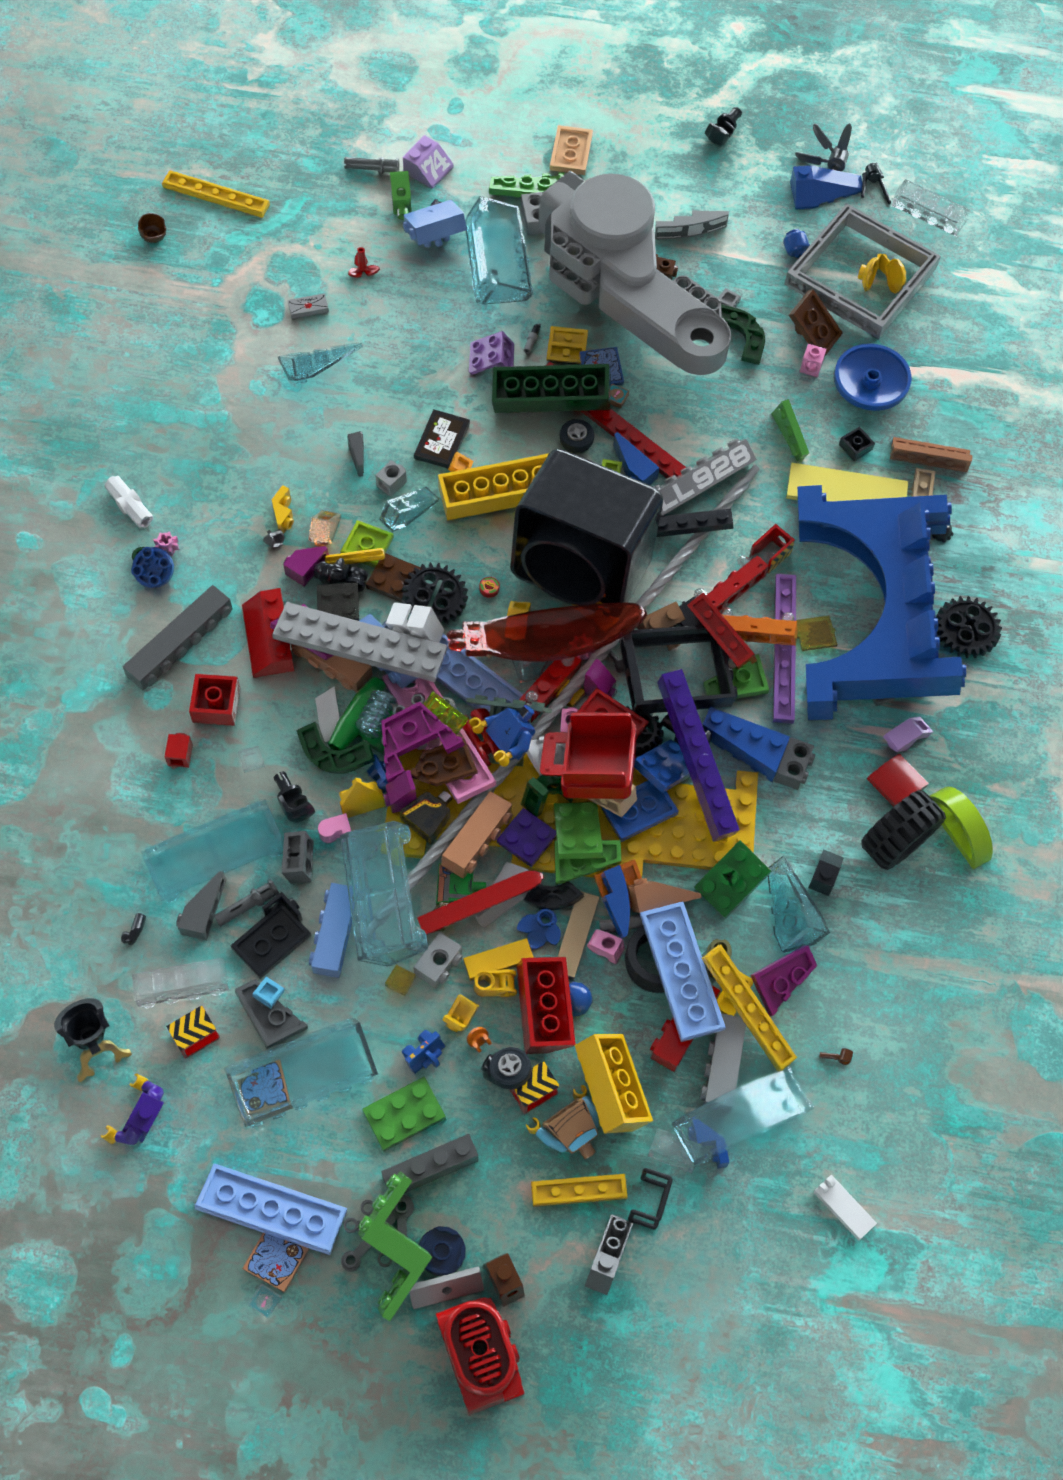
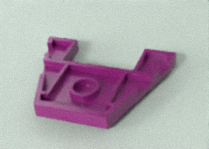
M421 702L381 721L385 749V775L388 783L405 772L399 760L400 756L438 737L447 754L465 746L462 738L452 732L447 725L443 724Z

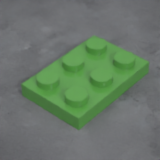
M594 802L554 803L558 859L603 858L597 804Z
M425 1076L362 1109L383 1152L446 1119Z

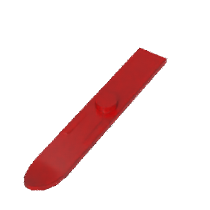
M525 871L421 915L417 917L424 936L530 891L543 881L544 876L538 871Z

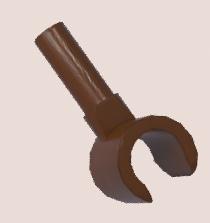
M842 1048L840 1055L820 1052L819 1058L834 1059L843 1065H848L853 1057V1051Z

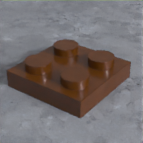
M385 553V559L379 560L366 583V588L402 603V595L404 594L402 587L405 586L403 585L404 580L408 579V573H413L415 567L419 570L420 567Z

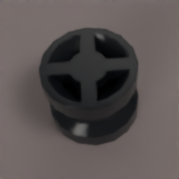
M358 567L350 568L348 570L349 577L344 583L346 588L355 592L363 591L365 588L364 581L367 580L368 573Z

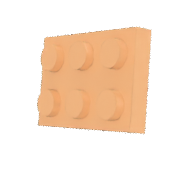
M558 125L550 170L565 173L572 171L575 174L585 175L593 130Z

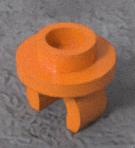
M484 1027L472 1029L467 1036L469 1046L475 1048L479 1053L482 1052L480 1046L485 1042L489 1046L492 1044L488 1037V1031Z

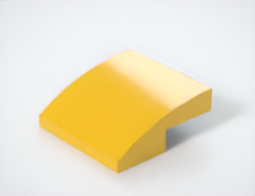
M551 326L546 360L581 364L579 353L586 351L588 330Z

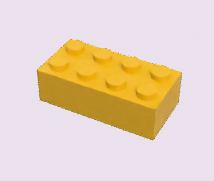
M593 1034L574 1045L604 1134L633 1132L653 1122L623 1034Z

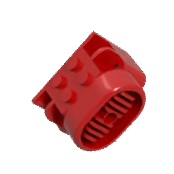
M491 1297L479 1298L474 1301L470 1300L435 1314L469 1416L525 1394L517 1366L520 1357L516 1345H511L509 1339L511 1338V1331L507 1320H502ZM482 1342L486 1344L487 1351L485 1354L477 1355L474 1353L473 1346L476 1343Z

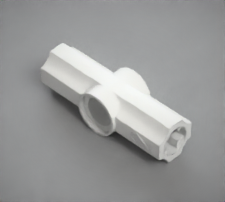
M112 476L107 479V482L104 484L105 489L115 499L124 515L128 514L139 528L148 527L153 520V516L142 504L138 494L133 489L130 490L119 476Z

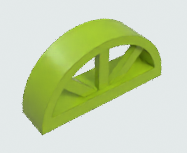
M949 786L929 795L945 812L946 819L941 825L972 869L990 861L993 855L991 836L974 804L962 792Z

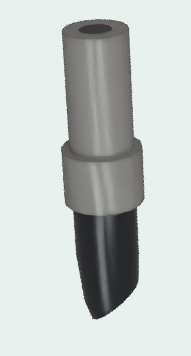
M535 324L529 333L524 347L525 353H531L534 343L537 341L541 324Z

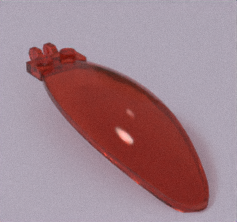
M623 602L542 609L505 616L487 622L463 621L462 629H453L447 633L448 640H450L448 646L449 649L461 651L465 648L466 656L487 657L488 654L499 658L528 662L562 660L595 651L624 637L644 621L647 612L639 604Z

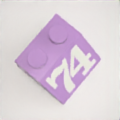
M425 135L403 156V171H408L410 177L431 189L454 167V164L440 144Z

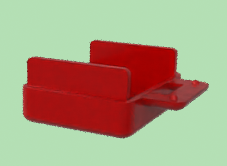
M571 713V722L568 724L567 732H549L544 736L540 773L544 776H562V793L566 798L627 799L630 797L637 739L636 725L632 721L630 713ZM556 744H566L563 765L554 764Z

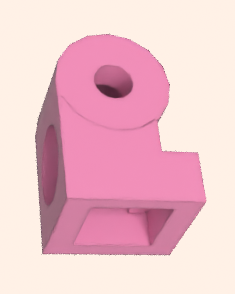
M346 813L325 819L318 825L319 837L325 843H332L341 837L344 838V842L353 840Z
M598 929L595 930L587 944V947L592 952L608 958V961L617 964L625 949L622 938Z

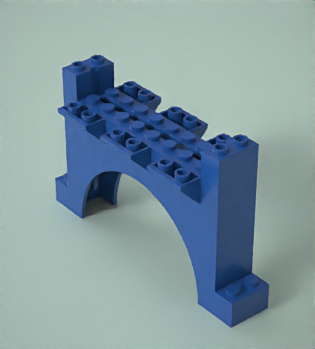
M822 485L797 486L799 542L831 545L859 559L878 581L885 602L883 613L877 625L858 646L831 660L806 664L808 721L832 720L833 712H837L838 700L960 695L961 687H965L966 665H962L961 657L939 658L938 618L935 617V610H933L935 582L932 581V576L934 575L933 563H931V557L928 555L931 534H946V528L950 526L952 505L951 502L947 503V495L827 502L826 493H822Z

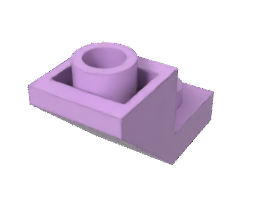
M913 717L907 719L883 737L892 750L901 752L907 751L917 739L928 738L933 731L921 717Z

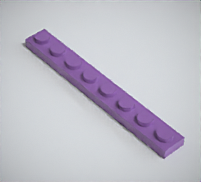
M776 574L774 619L796 621V575ZM774 644L773 722L794 724L796 646Z

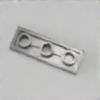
M479 1266L415 1283L409 1292L413 1309L483 1291L484 1287Z

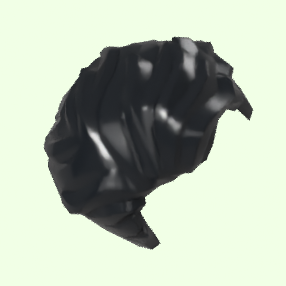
M339 558L333 564L321 561L313 567L314 577L326 586H339L345 582L350 565L347 564L346 566L343 558Z

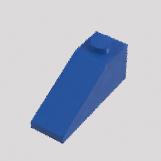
M616 432L614 434L613 446L619 461L622 462L625 475L651 485L658 479L659 467Z

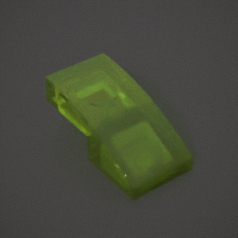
M434 691L423 703L456 735L469 719Z

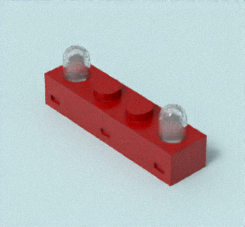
M740 555L737 563L741 568L738 571H732L724 582H718L709 593L702 588L696 589L694 597L696 598L704 592L719 612H721L766 577L769 565L758 555L752 560L746 555Z
M564 649L519 700L526 701L525 705L531 706L532 702L545 703L546 707L568 680L570 681L579 671L582 660L575 656L573 651ZM534 711V714L531 717V723L541 712Z

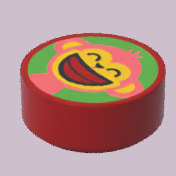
M485 577L480 581L479 591L484 597L492 598L499 593L500 584L497 579Z

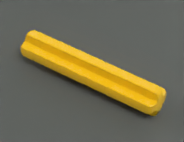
M377 548L326 555L325 562L333 564L339 558H343L346 565L385 559L384 549Z

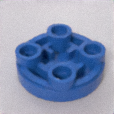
M144 547L135 556L131 573L141 585L149 588H159L167 584L172 578L174 563L171 556L163 549Z

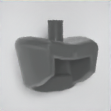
M280 529L273 533L268 530V534L263 538V542L270 548L279 547L284 542V534Z

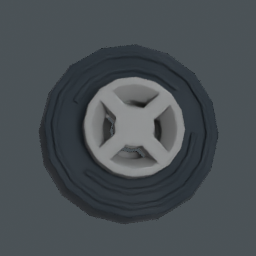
M572 419L562 426L559 434L560 443L570 452H584L593 444L594 430L588 422L581 419Z
M514 1047L503 1048L496 1052L491 1059L489 1067L491 1078L496 1085L509 1090L520 1088L526 1084L532 1071L531 1062L527 1054Z

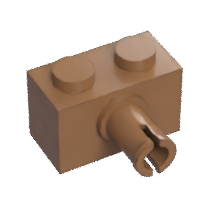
M677 601L640 618L635 622L638 630L669 628L683 622L685 617ZM680 644L666 646L668 651H671L680 646Z

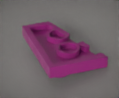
M808 945L796 949L750 975L769 1016H773L778 1011V1007L788 1000L792 991L798 985H801L817 967V963Z

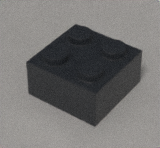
M860 426L841 437L839 446L853 461L872 451L875 442Z

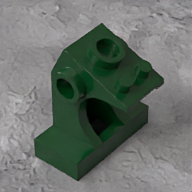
M541 775L537 779L533 777L527 782L521 805L534 816L539 817L543 812L548 794H560L570 803L573 802L574 798H566L563 795L561 787L562 776Z

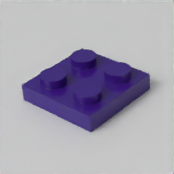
M523 808L498 837L497 844L532 868L555 840L556 830Z

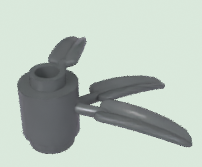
M814 123L813 131L816 138L824 149L829 148L831 151L829 160L800 152L795 153L796 157L804 162L821 165V162L828 163L829 169L843 171L849 156L847 147L852 131L851 124L849 123L845 126L838 145L832 148L830 140L821 128Z

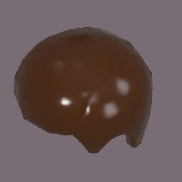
M155 213L142 215L138 221V232L141 238L148 243H157L164 239L167 230L164 218Z

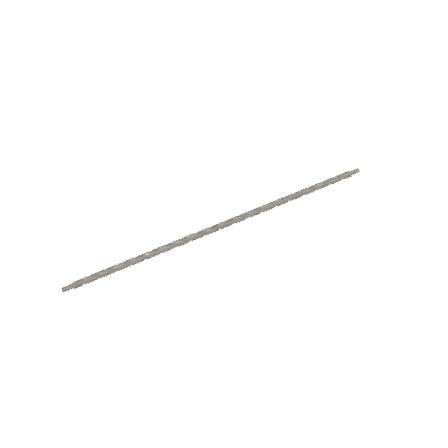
M753 465L747 474L741 477L736 485L731 488L714 510L731 508L734 501L749 487V482L758 473L759 467ZM711 531L694 533L685 546L680 549L668 566L654 580L650 588L644 592L632 609L618 623L613 632L608 635L576 676L561 691L557 699L551 703L548 708L552 709V713H543L533 725L535 734L531 740L538 739L553 722L555 716L570 702L574 693L584 685L585 673L596 658L601 662L604 661L611 649L619 643L622 631L629 630V627L639 619L648 604L654 601L663 590L665 584L674 577L682 567L683 562L694 553L700 542ZM509 759L510 763L508 766L502 767L500 765L492 774L497 786L474 796L458 817L449 825L437 842L397 887L394 894L376 912L373 917L374 920L360 935L364 940L368 941L379 926L386 923L391 913L400 906L410 894L412 888L421 881L433 863L446 851L490 791L494 792L495 788L505 780L515 764L520 760Z

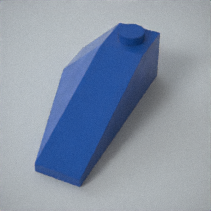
M794 166L790 185L795 209H814L819 207L821 203H831L836 198H846L861 193V175L816 166Z

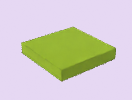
M357 520L340 553L377 548L384 549L386 553L394 538V534ZM379 560L361 563L375 568Z

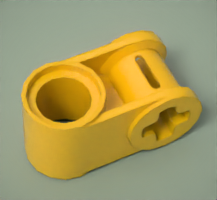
M510 969L480 971L475 976L474 992L480 997L516 996L517 990L514 984L516 971ZM485 980L489 982L490 986L484 988L478 982Z

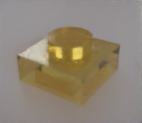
M396 964L386 980L385 986L405 996L414 982L416 974Z

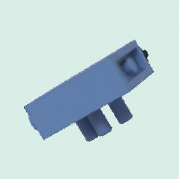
M434 199L429 207L403 215L405 233L409 234L411 240H414L418 245L424 244L426 248L431 246V241H435V246L440 247L443 245L442 238L443 241L447 242L450 240V235L467 230L464 213L452 200L439 202L438 199Z

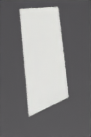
M335 686L315 698L319 726L324 742L330 740L339 720Z

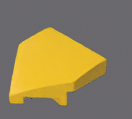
M355 778L351 781L353 785L349 789L339 792L342 814L346 813L347 818L385 807L382 790L378 788L376 781L364 783L361 778Z

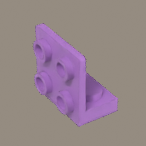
M503 331L470 343L469 373L471 375L496 366H514V342Z

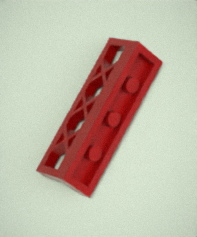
M704 592L687 605L738 669L749 661L752 664L757 661L753 651Z

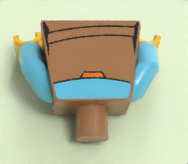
M581 1085L583 1093L578 1094L573 1089V1098L575 1100L542 1123L543 1127H541L539 1120L533 1117V1121L537 1124L536 1127L530 1128L526 1124V1128L529 1133L536 1134L546 1146L559 1152L566 1151L571 1154L579 1150L583 1158L587 1159L596 1152L590 1141L598 1135L599 1117L590 1096H586V1086Z

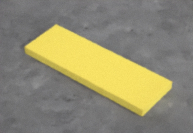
M791 462L786 499L798 500L797 486L822 485V493H826L827 502L907 497L908 481Z

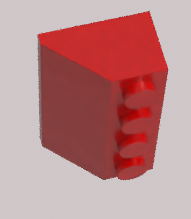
M281 588L259 591L242 604L253 678L293 672L295 670L290 643L273 639L274 630L270 628L271 622L280 618L284 609Z
M566 957L521 958L517 965V977L525 1053L547 1054L573 1047L576 1043Z

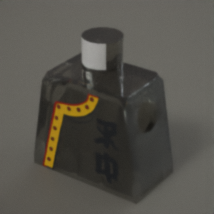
M427 791L400 810V820L432 845L450 819V809L447 805L452 801V797L446 791H442L437 797Z

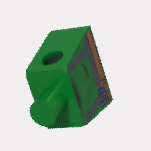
M439 863L436 909L486 888V882H474V871L471 874L468 872L463 879Z

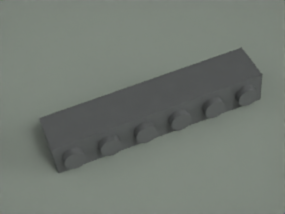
M214 585L210 586L122 666L125 675L143 691L147 687L152 686L162 673L167 672L174 662L183 658L193 645H197L208 631H212L222 618H226L231 613L233 608L230 598Z

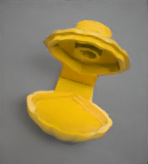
M877 254V257L872 258L867 265H861L858 279L862 280L865 292L870 290L878 269L886 275L888 287L894 294L901 291L906 283V270L899 259L894 258L890 261L886 254Z

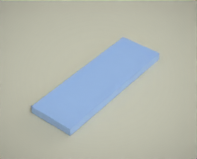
M445 634L442 635L440 643L447 645V651L436 680L474 710L485 708L490 712L491 707L466 702L467 698L475 699V695L487 696V700L494 701V697L507 699L506 703H513V699L519 700L523 696L521 692Z
M684 902L641 912L640 918L681 1042L725 1030L726 1027L705 964L701 959L702 956Z
M213 1164L195 1204V1210L327 1255L331 1254L347 1213V1208L217 1164Z

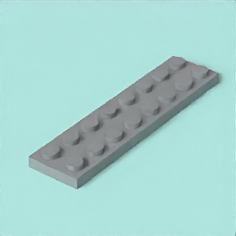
M286 602L273 631V639L431 682H436L447 651L446 644Z

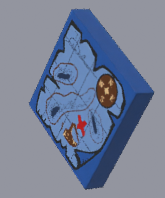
M617 347L581 351L579 353L581 365L609 364L611 385L624 384Z

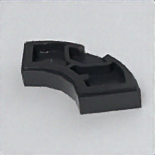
M567 881L553 887L539 884L527 892L523 900L539 909L559 910L577 903L584 897V894L571 882Z

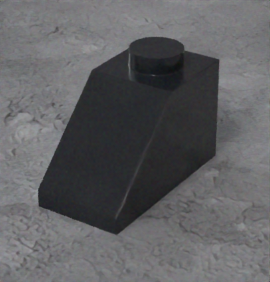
M823 849L808 888L829 896L844 857Z

